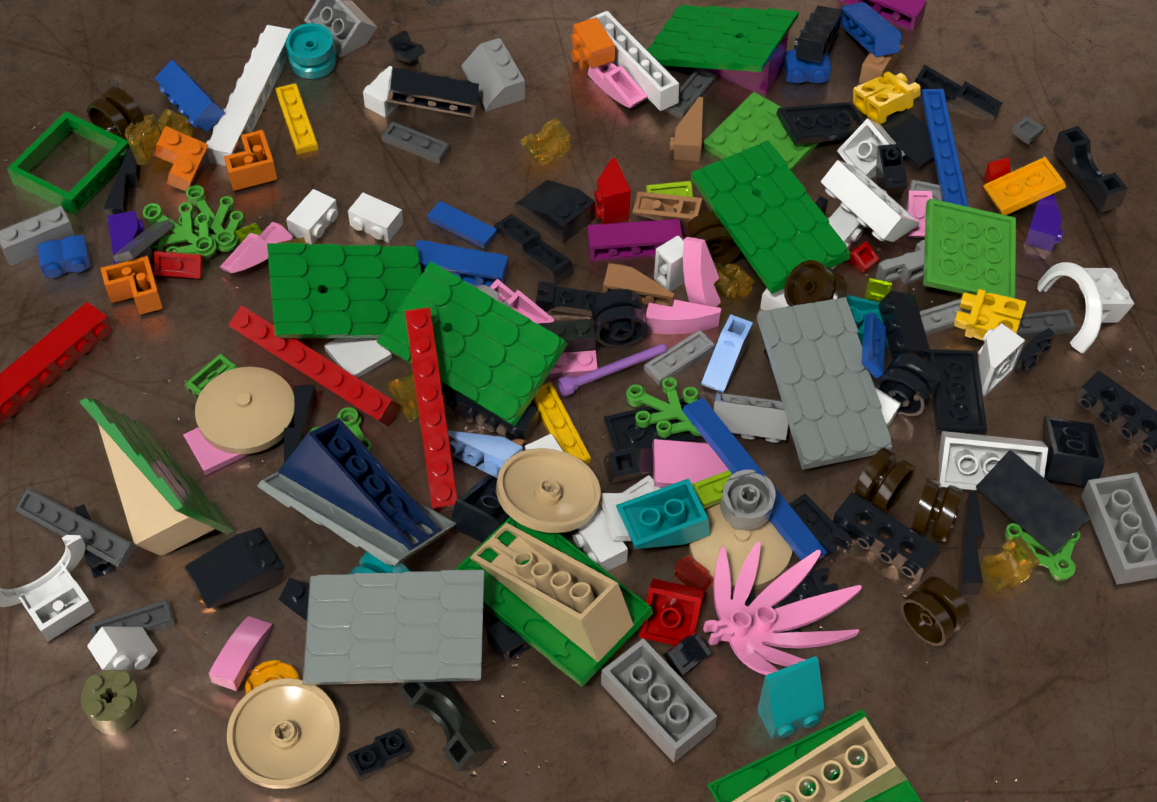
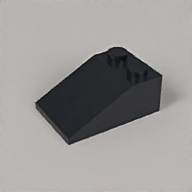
M550 180L544 181L515 203V207L562 244L595 220V201L580 189Z
M1044 416L1043 442L1048 447L1045 467L1046 479L1055 483L1076 484L1079 487H1085L1088 480L1099 479L1105 460L1094 424Z
M490 474L456 500L451 520L457 523L453 528L462 534L476 539L481 544L510 517L504 511L497 498L496 483L498 478Z
M259 527L233 536L185 565V571L207 609L280 585L285 565L262 528Z

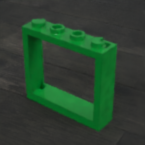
M65 111L24 153L11 163L7 170L14 185L56 206H62L64 210L77 215L119 172L130 143ZM73 131L110 149V151L67 192L29 172Z

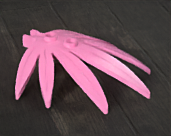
M759 541L756 542L746 558L736 581L732 599L725 547L721 546L716 562L713 584L714 602L719 621H706L703 627L705 633L714 632L710 635L708 641L710 645H715L720 641H729L736 656L746 666L758 673L768 675L778 671L768 661L788 667L806 659L766 645L782 648H812L838 643L858 635L859 629L779 633L808 625L829 615L855 597L862 588L861 585L773 609V606L785 599L805 579L819 559L820 550H816L784 572L765 588L749 606H746L745 602L748 599L757 572L761 544Z

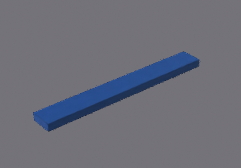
M922 89L921 99L942 201L969 207L944 89Z
M704 398L684 406L683 413L732 474L741 470H754L762 476L765 475ZM775 488L776 497L769 521L800 560H803L816 550L821 551L818 560L822 559L828 552Z

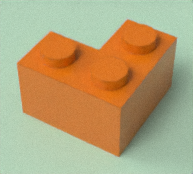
M597 17L573 24V34L571 35L573 50H571V56L573 61L577 62L582 70L589 68V66L594 68L615 61V44Z
M165 126L157 142L154 156L173 164L169 172L167 184L186 192L187 188L192 185L204 160L208 144Z
M263 130L241 135L244 152L224 156L233 191L277 180L274 161Z
M148 256L100 268L111 303L134 297L139 315L163 309Z

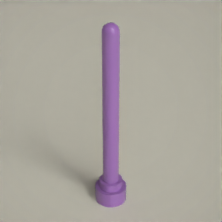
M659 344L575 378L573 376L568 377L567 375L557 379L560 392L563 397L572 395L578 389L577 387L665 353L667 346Z

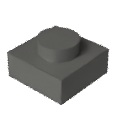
M1026 116L1013 126L1011 133L1029 145L1043 133L1044 127Z

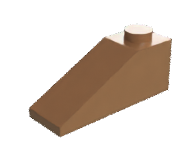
M900 45V52L875 57L872 53H869L862 64L859 83L863 84L877 77H883L884 73L890 72L903 52L904 46Z
M703 97L697 98L675 128V137H670V151H674L673 160L700 161Z
M638 191L632 213L655 221L680 219L681 228L684 229L689 221L702 213L709 212V209L702 198Z
M608 264L603 283V293L615 289H629L637 292L642 297L643 307H648L649 303L673 306V292L633 267L622 264Z

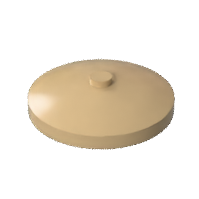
M240 367L226 371L212 379L198 396L195 405V418L199 431L209 444L224 452L251 454L263 451L275 445L284 437V428L292 427L294 423V393L284 378L268 369Z
M548 448L529 449L510 457L502 465L496 483L498 501L511 518L530 529L548 533L568 532L585 525L596 513L601 496L600 484L596 475L583 461L566 452Z
M720 503L704 509L709 519L710 535L690 542L689 551L693 563L705 578L714 583L718 554L721 546H724L730 570L731 590L734 591L741 568L758 541L761 544L760 555L751 591L769 586L786 571L793 550L769 520L761 527L753 530H736L723 517Z
M299 679L272 680L251 690L236 705L227 727V745L234 764L247 779L267 788L288 789L313 780L328 767L338 750L341 726L333 702L317 686L302 685L303 680Z

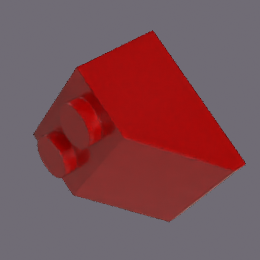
M612 158L598 178L597 190L594 191L596 201L595 217L600 219L602 224L626 222L630 218L631 190L616 158Z
M653 578L646 603L651 606L653 614L641 625L639 637L675 645L685 636L696 633L705 590Z

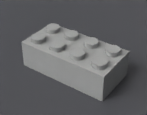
M1138 473L1088 480L1081 498L1090 516L1116 584L1157 578V517Z
M644 638L602 669L601 685L673 763L715 730L717 715Z

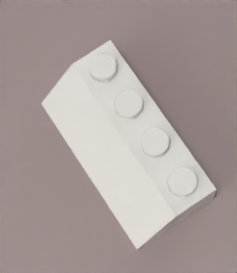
M837 160L821 180V183L826 187V193L833 198H839L842 201L840 205L850 213L853 211L857 215L856 220L863 226L871 227L874 230L872 234L880 241L888 240L894 242L920 223L856 166Z
M942 431L939 449V481L941 487L953 485L962 489L977 490V484L1010 449L1044 477L1048 447L1043 441Z

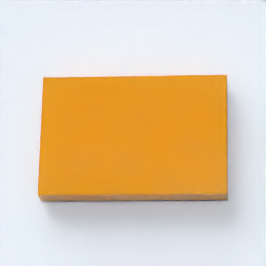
M1043 157L984 184L983 188L999 213L1007 215L1066 188V185L1048 159Z

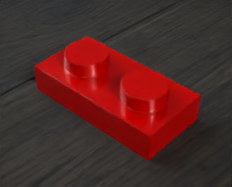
M155 251L154 275L200 279L203 277V254Z

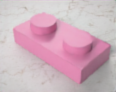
M932 191L908 192V213L920 223L907 233V238H925L926 202L930 198L932 199Z
M596 350L563 352L550 371L549 379L561 378L566 375L568 377H577L598 369Z

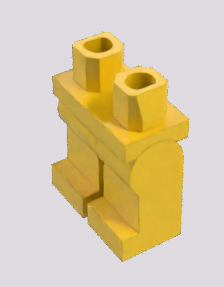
M888 71L883 74V77H877L854 87L853 103L863 114H867L876 123L882 124L886 122V116L896 111H903L906 108L913 107V99L920 96L921 87L916 82L908 85V79L902 73L893 75Z
M981 289L978 290L977 295L963 293L959 308L970 310L971 314L957 311L953 326L965 329L966 337L972 338L973 336L976 339L983 340V337L991 328L994 330L1001 323L1017 334L1026 301L994 293H985L986 291Z

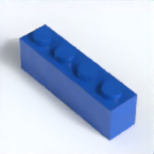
M861 2L841 6V10H843L841 27L875 57L900 52V44L902 42L900 31L869 5Z
M171 60L154 78L160 84L159 90L168 97L171 103L179 107L178 111L186 118L190 117L188 122L196 129L201 127L208 132L225 114L221 107L190 74L174 60Z
M417 240L415 247L419 249L421 274L431 261L474 287L478 285L490 287L497 279L505 284L509 271L508 256L439 244L432 241Z

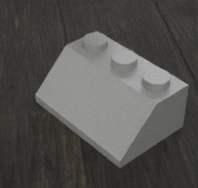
M316 0L304 19L307 24H320L329 29L333 35L336 54L339 57L366 45L377 28L352 0Z
M501 38L481 43L461 65V69L468 81L479 84L478 99L485 112L526 99L525 80Z
M56 206L0 229V248L9 265L13 266L39 255L37 245L50 240H62L75 234L62 206Z
M716 392L714 412L731 433L741 434L740 437L745 439H755L756 436L766 437V441L779 443L780 439L786 440L788 420L781 400Z

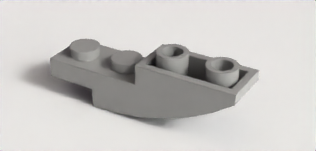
M925 240L916 244L915 252L913 253L909 252L903 256L880 262L876 273V279L879 284L901 278L904 284H908L923 278Z

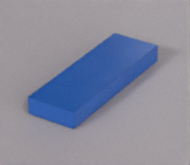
M439 201L427 215L429 222L483 249L497 235L496 228L442 201Z
M871 312L865 315L861 363L875 378H878L884 373L886 326Z

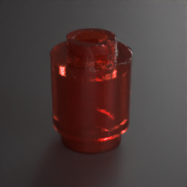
M692 556L681 557L674 566V576L686 586L706 591L714 579L710 575V570Z

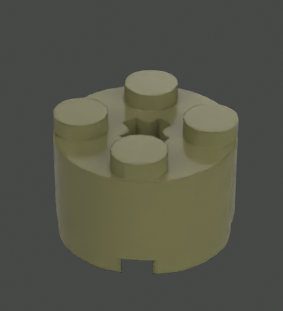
M107 670L91 675L87 678L81 693V706L93 727L104 734L117 735L124 733L132 728L131 725L142 716L144 708L142 696L134 680L125 671Z

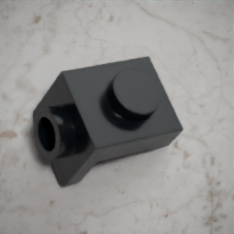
M403 30L388 39L395 59L412 63L425 53L423 45L411 42L407 31Z
M698 633L685 636L663 654L671 668L679 676H683L701 660L707 659L712 655L707 641Z

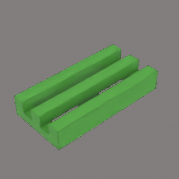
M220 353L185 383V387L187 390H191L195 396H199L203 388L216 376L238 367ZM224 363L220 368L214 371L218 366ZM205 377H207V379H205L201 384H199L196 387L198 383H200Z

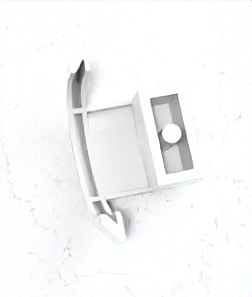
M1071 262L1058 263L1038 281L1037 289L1039 292H1042V290L1047 292L1055 281L1063 276L1073 278L1080 285L1079 288L1085 297L1086 314L1080 331L1070 344L1080 353L1084 354L1095 341L1101 323H1118L1132 308L1134 302L1112 268H1083Z
M66 535L62 537L65 544V552L62 558L48 573L39 579L14 589L0 588V607L22 603L47 642L95 613L88 598L70 575V572L78 565L85 553V544L80 535Z

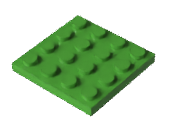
M753 92L703 141L702 148L720 159H724L769 140L787 162L788 168L793 172L820 142L794 144L776 114L781 106Z
M930 198L926 202L923 285L961 294L970 293L975 295L981 289L985 290V293H994L1015 299L1016 218Z

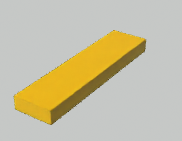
M297 84L275 88L296 154L318 150V144Z
M549 382L542 385L532 402L535 408L539 409V416L548 433L553 435L563 452L577 457L585 464L590 463L591 457L552 383Z

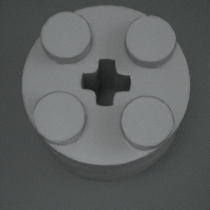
M741 470L732 474L723 488L720 501L721 512L725 520L736 530H753L764 525L769 520L776 497L774 485L768 477L762 476L754 470Z

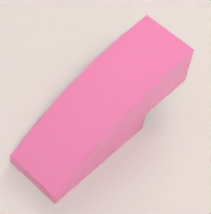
M609 62L594 68L589 66V77L605 93L620 104L632 108L647 99L648 96L622 65L617 67L613 62Z
M271 222L260 236L250 233L220 268L223 271L234 273L255 266L268 259L267 243H288L293 236L281 224Z
M686 237L683 247V271L689 302L717 307L721 301L714 283L719 279L706 242L702 239Z
M498 279L490 286V288L500 294L497 298L502 303L506 300L513 310L528 317L531 321L537 324L554 322L555 319L519 290L514 293Z
M674 300L672 307L649 303L645 316L647 332L656 334H686L719 326L721 308Z
M248 616L229 638L209 671L212 683L237 691L246 672H251L273 628V624Z

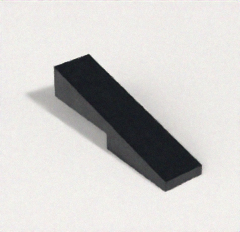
M925 64L914 81L920 85V93L922 89H944L946 103L991 120L995 118L1003 104L965 81L961 86Z
M138 139L132 140L103 208L107 223V216L128 212L130 189L139 188L143 154Z
M510 214L494 225V228L497 229V232L552 283H555L556 286L574 274L569 258L542 241L538 231L513 214Z
M315 385L295 386L294 427L284 428V463L308 433L317 401Z
M976 491L969 492L964 509L958 592L962 596L978 595L983 584L977 549H980L985 534Z

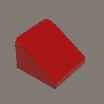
M1007 157L988 163L984 180L989 183L1011 173L1010 159Z
M865 241L850 251V259L847 261L861 272H865L880 259L869 243Z

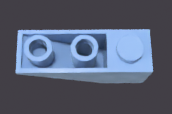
M734 315L729 316L720 334L701 385L722 393L725 392L751 340L753 322Z
M448 431L451 456L498 478L502 465L510 457L523 451L522 446L504 437Z

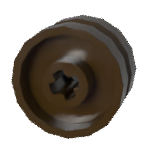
M113 86L102 94L101 98L96 99L87 106L88 117L92 124L125 140L130 137L131 133L137 132L145 125L144 114L138 104L130 95L118 87Z
M714 211L705 212L694 217L684 228V238L692 237L705 240L715 268L731 263L741 252Z
M808 260L796 266L787 277L784 286V297L787 304L791 307L825 300H836L847 296V284L844 277L819 261Z
M885 447L881 448L863 470L853 493L866 501L873 498V505L888 513L908 487L914 475L915 466L905 460L896 463V455Z
M927 477L911 529L919 535H924L930 521L934 522L931 533L932 539L945 543L950 528L954 526L960 508L958 504L963 489L949 485L945 490L943 499L938 498L941 489L940 481Z
M938 577L926 579L917 587V591L909 594L900 605L902 616L907 625L918 637L932 646L940 647L954 636V632L959 631L970 621L971 616L969 606L963 596L947 581Z

